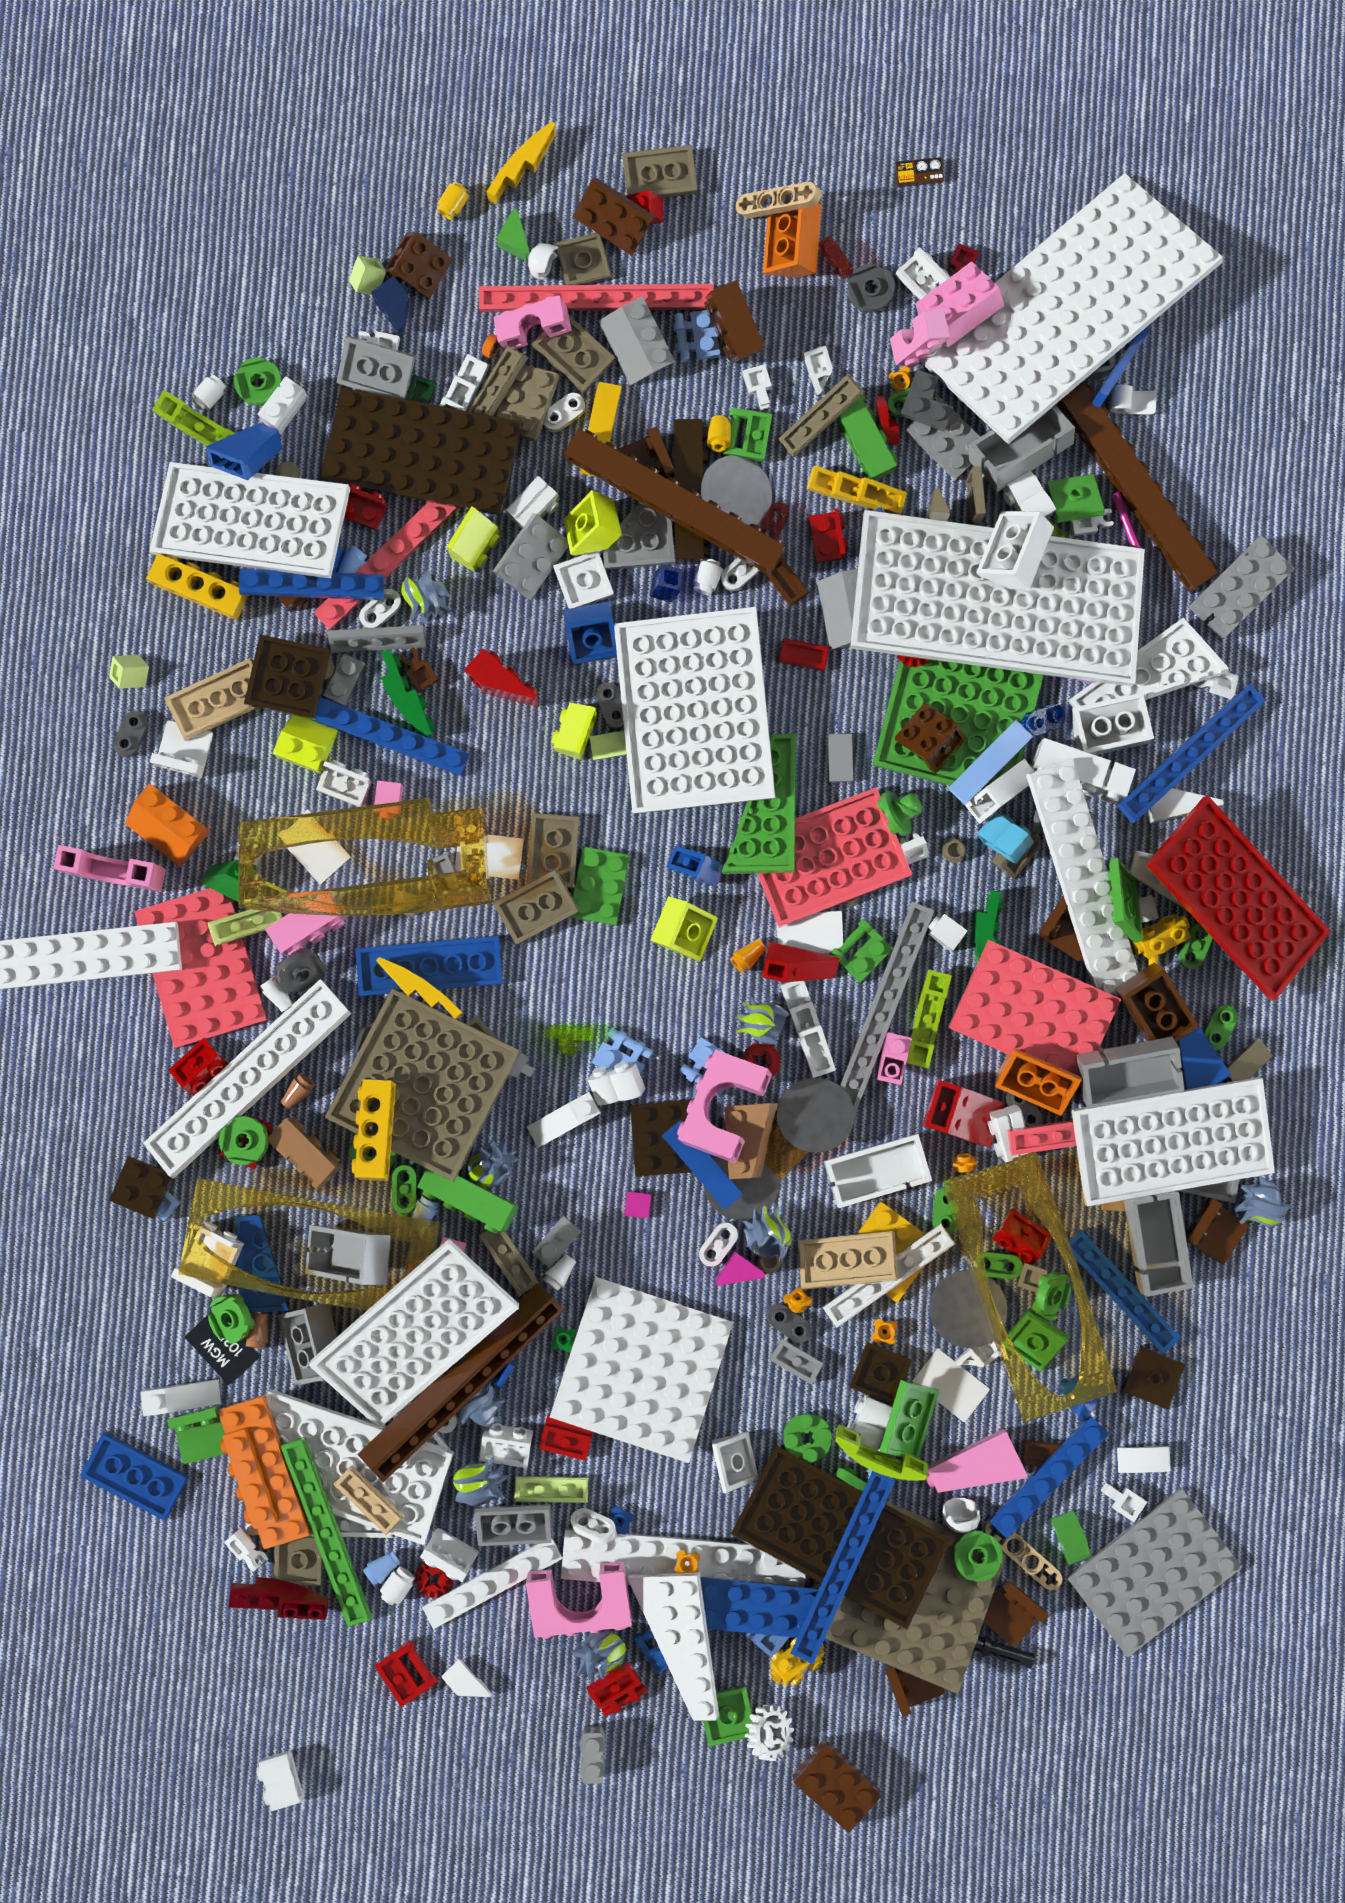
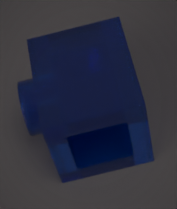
M661 564L652 577L650 597L672 603L681 591L684 570Z

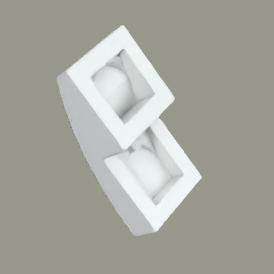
M1169 1446L1117 1448L1118 1473L1171 1471Z

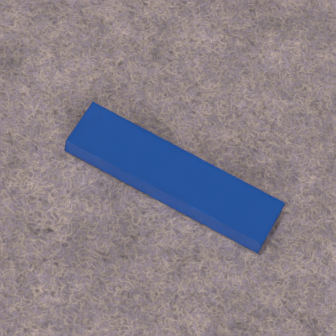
M1146 327L1134 337L1094 398V406L1101 407L1148 335L1149 328Z
M681 1120L678 1121L662 1137L725 1210L742 1195L741 1191L709 1153L685 1145L678 1139V1129L682 1123Z

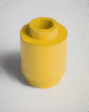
M450 183L438 201L437 211L445 218L453 220L454 217L459 215L467 202L469 195L466 192L468 190L460 183Z
M722 415L713 416L708 423L707 445L716 452H722L731 445V424L728 418Z

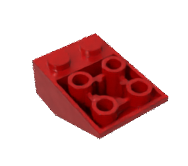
M483 648L464 669L468 679L487 695L534 707L539 706L536 689L528 682L525 684L520 682L519 674L510 666L506 669L501 662L502 659L492 650L488 653Z
M936 1080L922 1126L991 1148L995 1135H991L988 1127V1121H991L989 1113L1003 1109L1005 1102L948 1082Z

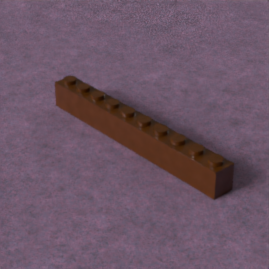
M1082 381L1056 403L1057 406L1075 427L1078 436L1116 490L1121 493L1123 500L1190 594L1218 573L1215 562L1212 558H1207L1203 552L1201 542L1197 538H1193L1189 532L1190 528L1184 519H1180L1176 514L1173 502L1164 497L1161 485L1150 477L1147 465L1143 461L1138 460L1132 444L1124 440L1120 427L1116 423H1112L1108 417L1109 414L1103 404L1100 408L1093 405L1095 393L1090 385H1086Z
M577 430L564 452L565 460L771 576L785 552L786 546L783 545L781 539L773 535L768 537L762 533L763 530L754 524L747 525L741 521L742 518L733 512H729V514L724 512L719 504L712 500L708 502L700 498L701 495L690 488L686 490L680 487V483L674 478L667 477L666 479L659 475V471L650 465L643 466L638 463L639 460L629 453L624 455L617 451L618 448L614 444L607 441L605 443L599 441L598 437L591 431Z
M537 1283L518 1301L519 1309L438 1377L357 1454L383 1483L563 1311L555 1298L540 1284Z

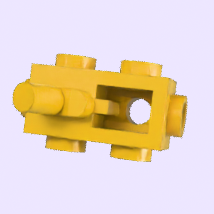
M1176 914L1162 917L1158 923L1142 928L1144 941L1132 942L1138 954L1142 953L1149 959V965L1154 962L1158 964L1160 954H1164L1170 948L1191 938L1188 931L1190 924L1184 915L1178 917Z
M795 1638L790 1643L791 1647L785 1652L780 1650L771 1658V1677L778 1685L783 1683L785 1687L789 1684L793 1687L804 1679L802 1675L808 1669L813 1672L823 1664L821 1659L825 1653L823 1650L825 1649L824 1645L822 1644L812 1665L790 1654L797 1639Z

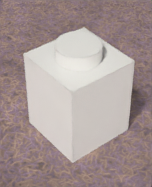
M945 914L940 918L936 916L928 926L931 929L928 935L950 952L955 949L967 932L965 928Z

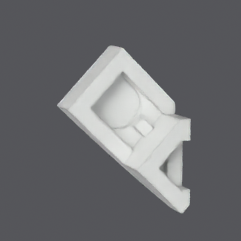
M826 346L803 353V358L817 395L822 393L833 369Z
M995 1338L986 1345L968 1348L955 1362L957 1365L984 1367V1365L987 1366L1003 1353L1005 1347Z
M458 1659L441 1676L457 1696L491 1697L493 1695L482 1680L476 1678L463 1660Z

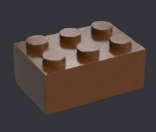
M737 280L710 291L705 297L706 302H704L709 316L713 315L716 324L713 326L719 338L722 337L726 346L723 347L727 359H732L734 364L764 349V343Z
M1155 962L1115 988L1116 993L1146 1041L1173 1037L1175 1042L1199 1027L1165 969Z
M826 1738L821 1741L792 1774L794 1783L848 1833L854 1829L882 1797L880 1788Z

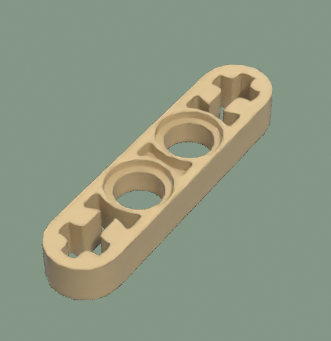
M812 182L767 189L740 196L736 202V210L745 218H755L803 209L819 203L822 193L820 188ZM793 193V199L785 204L784 199L786 195ZM768 197H772L771 205L764 208L765 200Z
M989 1519L986 1520L983 1528L984 1533L992 1536L997 1541L1002 1540L997 1533L990 1534L992 1531L990 1525L992 1523ZM1016 1532L1008 1539L1004 1537L1002 1543H999L1002 1551L1044 1588L1055 1590L1060 1587L1062 1583L1061 1573ZM1011 1539L1020 1541V1548L1016 1552H1010L1007 1549V1543ZM1030 1555L1038 1557L1039 1562L1035 1568H1028L1025 1564L1026 1558ZM1044 1564H1047L1044 1567L1045 1571L1049 1574L1056 1573L1054 1575L1056 1579L1054 1583L1051 1581L1045 1583L1047 1578L1041 1572L1038 1576L1035 1575L1042 1570Z

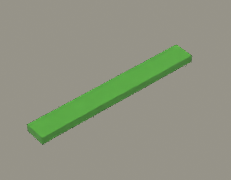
M304 1436L283 1443L280 1447L346 1624L350 1627L369 1621L372 1618L371 1612L307 1440Z

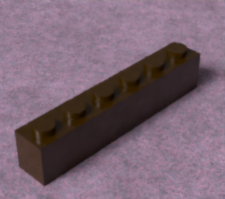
M674 419V479L680 483V487L686 490L688 488L693 489L701 495V483L705 474L703 473V464H707V450H703L702 441H707V427H702V419ZM675 522V565L700 564L701 561H704V557H708V543H704V538Z

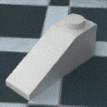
M1174 788L1170 789L1146 812L1149 824L1185 816L1197 805L1204 795ZM1210 797L1218 807L1224 805L1223 800Z
M588 1092L527 1126V1129L539 1148L596 1117L601 1112L591 1093Z
M219 1379L145 1389L141 1391L143 1416L221 1404Z

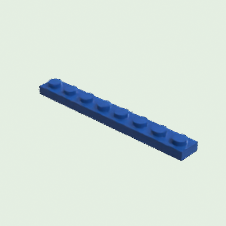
M1251 683L1245 686L1116 806L1131 823L1136 822L1265 703V699Z
M320 697L316 718L313 721L462 776L470 756L469 753Z
M872 1471L790 1654L812 1665L814 1664L895 1479Z

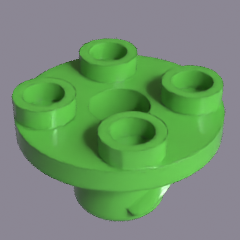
M887 791L877 801L881 812L886 814L889 820L888 827L894 835L899 833L902 836H906L911 833L910 819L922 812L921 802L916 795L910 793L899 799L893 792Z

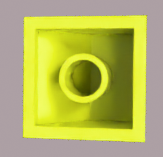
M593 490L563 519L570 554L574 556L606 550L622 535L614 499Z
M471 507L446 547L453 560L475 572L478 567L482 568L488 558L486 554L490 548H495L499 542L500 532L494 523L477 509Z
M569 703L568 708H563L559 719L562 722L560 731L555 730L551 741L554 744V751L582 760L590 738L589 736L597 719L596 708Z
M292 715L279 735L273 754L279 759L322 774L324 762L328 759L338 730L308 718Z
M668 896L650 941L700 962L718 917L688 902Z

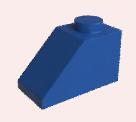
M675 846L666 866L670 870L712 887H716L724 867L723 864L707 855Z

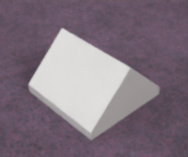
M748 1432L711 1440L723 1493L759 1480Z

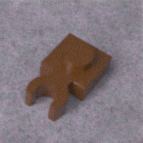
M411 648L414 654L412 660H407L403 654L400 657L406 666L411 667L406 673L420 693L438 682L439 679L427 660L419 662L417 650Z

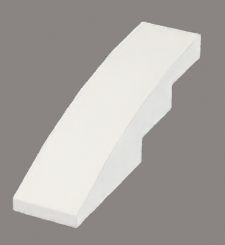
M467 354L458 375H455L446 397L442 398L439 406L468 411L490 365Z
M797 981L780 984L812 1077L815 1078L835 1071L836 1069L822 1027L819 1024L805 982Z

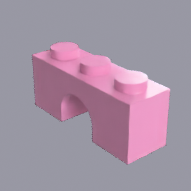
M559 295L550 296L543 301L534 304L529 303L522 308L504 311L501 315L494 316L498 343L504 350L507 346L513 349L527 346V333L531 327L537 324H541L549 338L572 331L567 305Z
M944 310L922 311L912 320L914 329H902L890 338L896 366L905 365L910 368L919 365L921 359L930 356L934 349L940 348L942 343L950 338Z

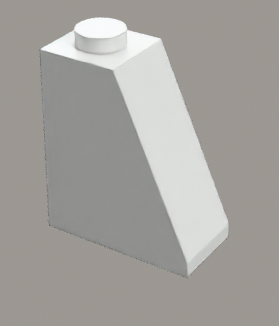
M1023 759L984 788L965 806L978 823H982L1029 786L1026 774L1034 772V769Z

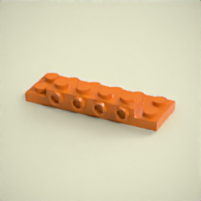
M265 1394L217 1410L225 1432L222 1436L223 1440L220 1442L221 1450L225 1455L228 1454L231 1462L228 1465L229 1474L232 1478L236 1477L238 1483L236 1487L237 1497L240 1501L243 1500L246 1506L244 1510L245 1521L247 1524H252L253 1529L257 1528L263 1548L267 1549L309 1536L311 1530L280 1447L282 1444Z

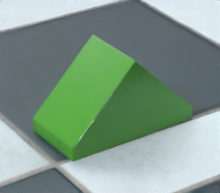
M514 209L496 238L497 245L506 252L528 262L530 251L518 211Z
M1073 1510L1050 1518L1068 1566L1091 1557L1087 1538Z

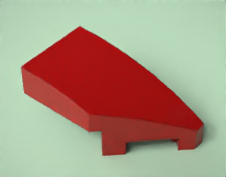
M875 397L876 409L884 433L892 445H899V427L896 418H889L885 397Z

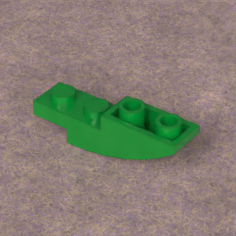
M391 649L382 651L381 653L389 674L380 678L389 697L402 716L417 731L430 739L434 738L432 731L436 729L431 716L426 717L424 709L428 707L423 694L418 696L416 690L407 692L410 689V685L406 675L401 677L398 668H401L402 664L398 654L393 655Z
M989 891L985 913L977 912L974 915L973 949L976 965L988 940L999 945L1002 943L1001 940L992 939L993 935L997 936L999 922L996 921L997 912L1001 913L1003 898H1000L1001 892Z

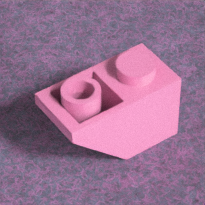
M893 1033L886 1034L880 1056L877 1080L901 1085L912 1038Z

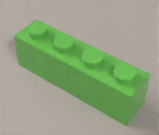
M863 394L836 420L865 477L877 481L895 472L898 460L893 450H888L885 444L887 438L882 429L878 430L875 424V414L871 408L867 409L864 403L866 398Z
M426 1169L417 1186L424 1190L422 1195L434 1201L436 1197L444 1201V1207L454 1212L457 1209L465 1212L463 1217L474 1223L480 1220L486 1224L484 1226L485 1229L495 1234L498 1231L506 1233L519 1206L478 1186L459 1174L455 1182H452Z

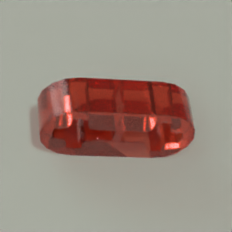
M831 236L819 242L821 252L842 280L853 273L851 264Z
M774 503L769 508L760 525L763 532H767L771 526L773 527L772 535L779 538L789 518L788 507L784 503ZM779 509L783 510L782 515L785 517H779L776 523L773 522L775 517V513H773V511L778 512Z

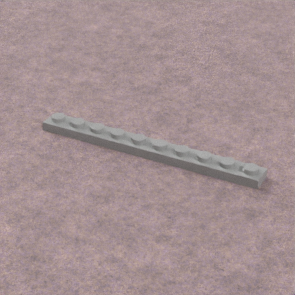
M914 902L910 904L840 1084V1087L846 1091L852 1101L854 1116L934 913V910Z

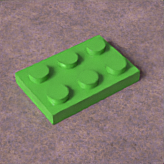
M588 847L582 848L573 895L579 911L569 917L617 926L630 855Z
M1118 857L1109 860L1110 870H1108L1107 875L1112 890L1109 892L1114 906V911L1111 913L1112 920L1115 925L1122 929L1124 935H1128L1134 943L1144 941L1137 879Z
M900 1381L879 1451L900 1457L908 1454L919 1459L938 1397V1389L908 1381Z

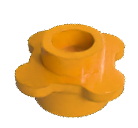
M902 366L898 372H891L889 375V380L895 388V392L911 387L914 379L910 374L908 366Z
M961 1153L957 1157L951 1158L957 1172H971L974 1170V1165L977 1164L975 1157L968 1153Z
M801 1287L795 1288V1291L785 1294L783 1297L784 1302L788 1303L789 1309L796 1313L805 1311L807 1306L812 1304V1298L807 1296Z
M876 1319L874 1321L875 1332L872 1334V1340L876 1343L882 1341L887 1342L889 1345L893 1344L896 1340L894 1336L895 1330L898 1327L895 1321L885 1322L882 1319ZM884 1329L887 1330V1333H886V1334H883V1333H882V1331H883Z
M679 1550L676 1554L678 1562L674 1568L675 1572H699L697 1568V1563L700 1560L699 1553H686L684 1550ZM686 1561H689L690 1564H689V1565H685V1562H686Z

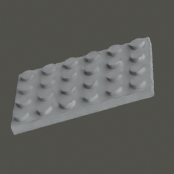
M1179 1488L1066 1578L1124 1654L1130 1657L1243 1567L1184 1490Z

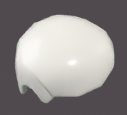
M540 243L531 250L528 257V266L534 278L543 280L549 274L553 259L557 257L554 250H558V246Z
M963 1497L952 1498L943 1505L944 1523L954 1532L969 1533L976 1529L980 1522V1510L976 1509L975 1502L971 1499Z

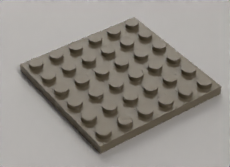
M391 989L325 1118L358 1134L359 1125L356 1124V1112L360 1110L361 1100H358V1088L362 1086L363 1079L393 1081L396 1084L391 1151L455 1182L520 1054V1050ZM375 1100L371 1103V1112H375L380 1108V1101ZM373 1124L369 1127V1136L377 1134L378 1125Z
M886 1501V1505L950 1538L951 1541L907 1630L844 1596L825 1639L959 1694L1007 1554L1002 1551V1563H1000V1568L996 1575L991 1579L982 1582L966 1580L958 1573L952 1559L953 1546L964 1535L963 1533L954 1532L947 1526ZM975 1549L971 1558L980 1564V1558L984 1556L982 1552L978 1553Z

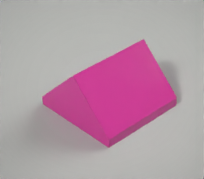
M734 1251L715 1280L716 1285L720 1286L765 1278V1273L740 1253Z

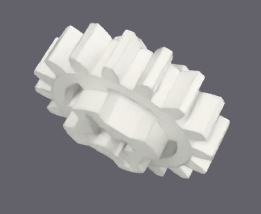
M763 1705V1708L757 1707V1715L750 1714L749 1717L752 1722L751 1724H746V1727L750 1729L749 1733L745 1734V1737L750 1738L747 1747L754 1748L752 1755L759 1756L760 1760L776 1761V1758L784 1757L783 1751L790 1750L787 1743L793 1742L790 1733L794 1731V1728H789L792 1719L785 1718L787 1711L780 1710V1706Z

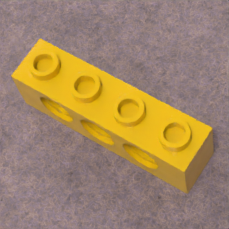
M157 553L146 578L150 584L236 621L238 620L249 596L239 595V583L231 580L229 584L222 581L223 577L209 571V574L201 572V568L193 563L188 562L185 565L180 563L179 558L175 556H163ZM176 571H182V576L179 580H172V575ZM198 580H203V587L199 590H194V583ZM220 589H224V597L216 599L215 593Z
M363 1079L362 1086L358 1088V1100H361L360 1110L356 1112V1124L359 1125L358 1134L354 1136V1149H357L356 1159L352 1160V1173H355V1178L359 1180L389 1181L396 1084L393 1081ZM379 1100L380 1108L375 1112H371V1103ZM373 1124H377V1134L374 1136H369V1127ZM373 1148L376 1149V1157L371 1161H367V1151Z

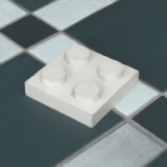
M598 551L590 552L553 566L569 609L590 605L614 596Z

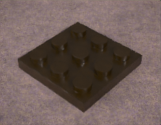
M260 634L244 704L315 720L331 650Z
M691 1100L630 1105L635 1177L692 1173L689 1167L662 1137L678 1121L685 1122L688 1115L687 1107Z

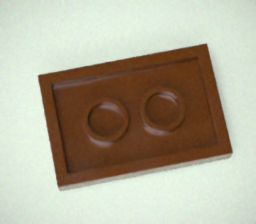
M594 176L573 218L632 256L654 215Z

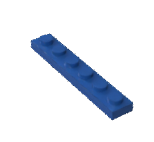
M240 569L239 595L384 601V575L332 573L331 578L277 570Z
M1081 1229L1063 1245L1161 1354L1167 1352L1181 1339Z
M1089 1416L1003 1504L989 1521L1008 1539L1109 1433L1092 1416Z

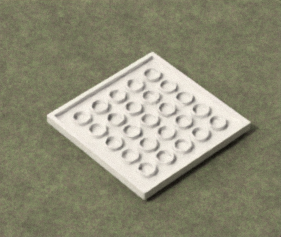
M595 1277L550 1418L689 1463L733 1322Z

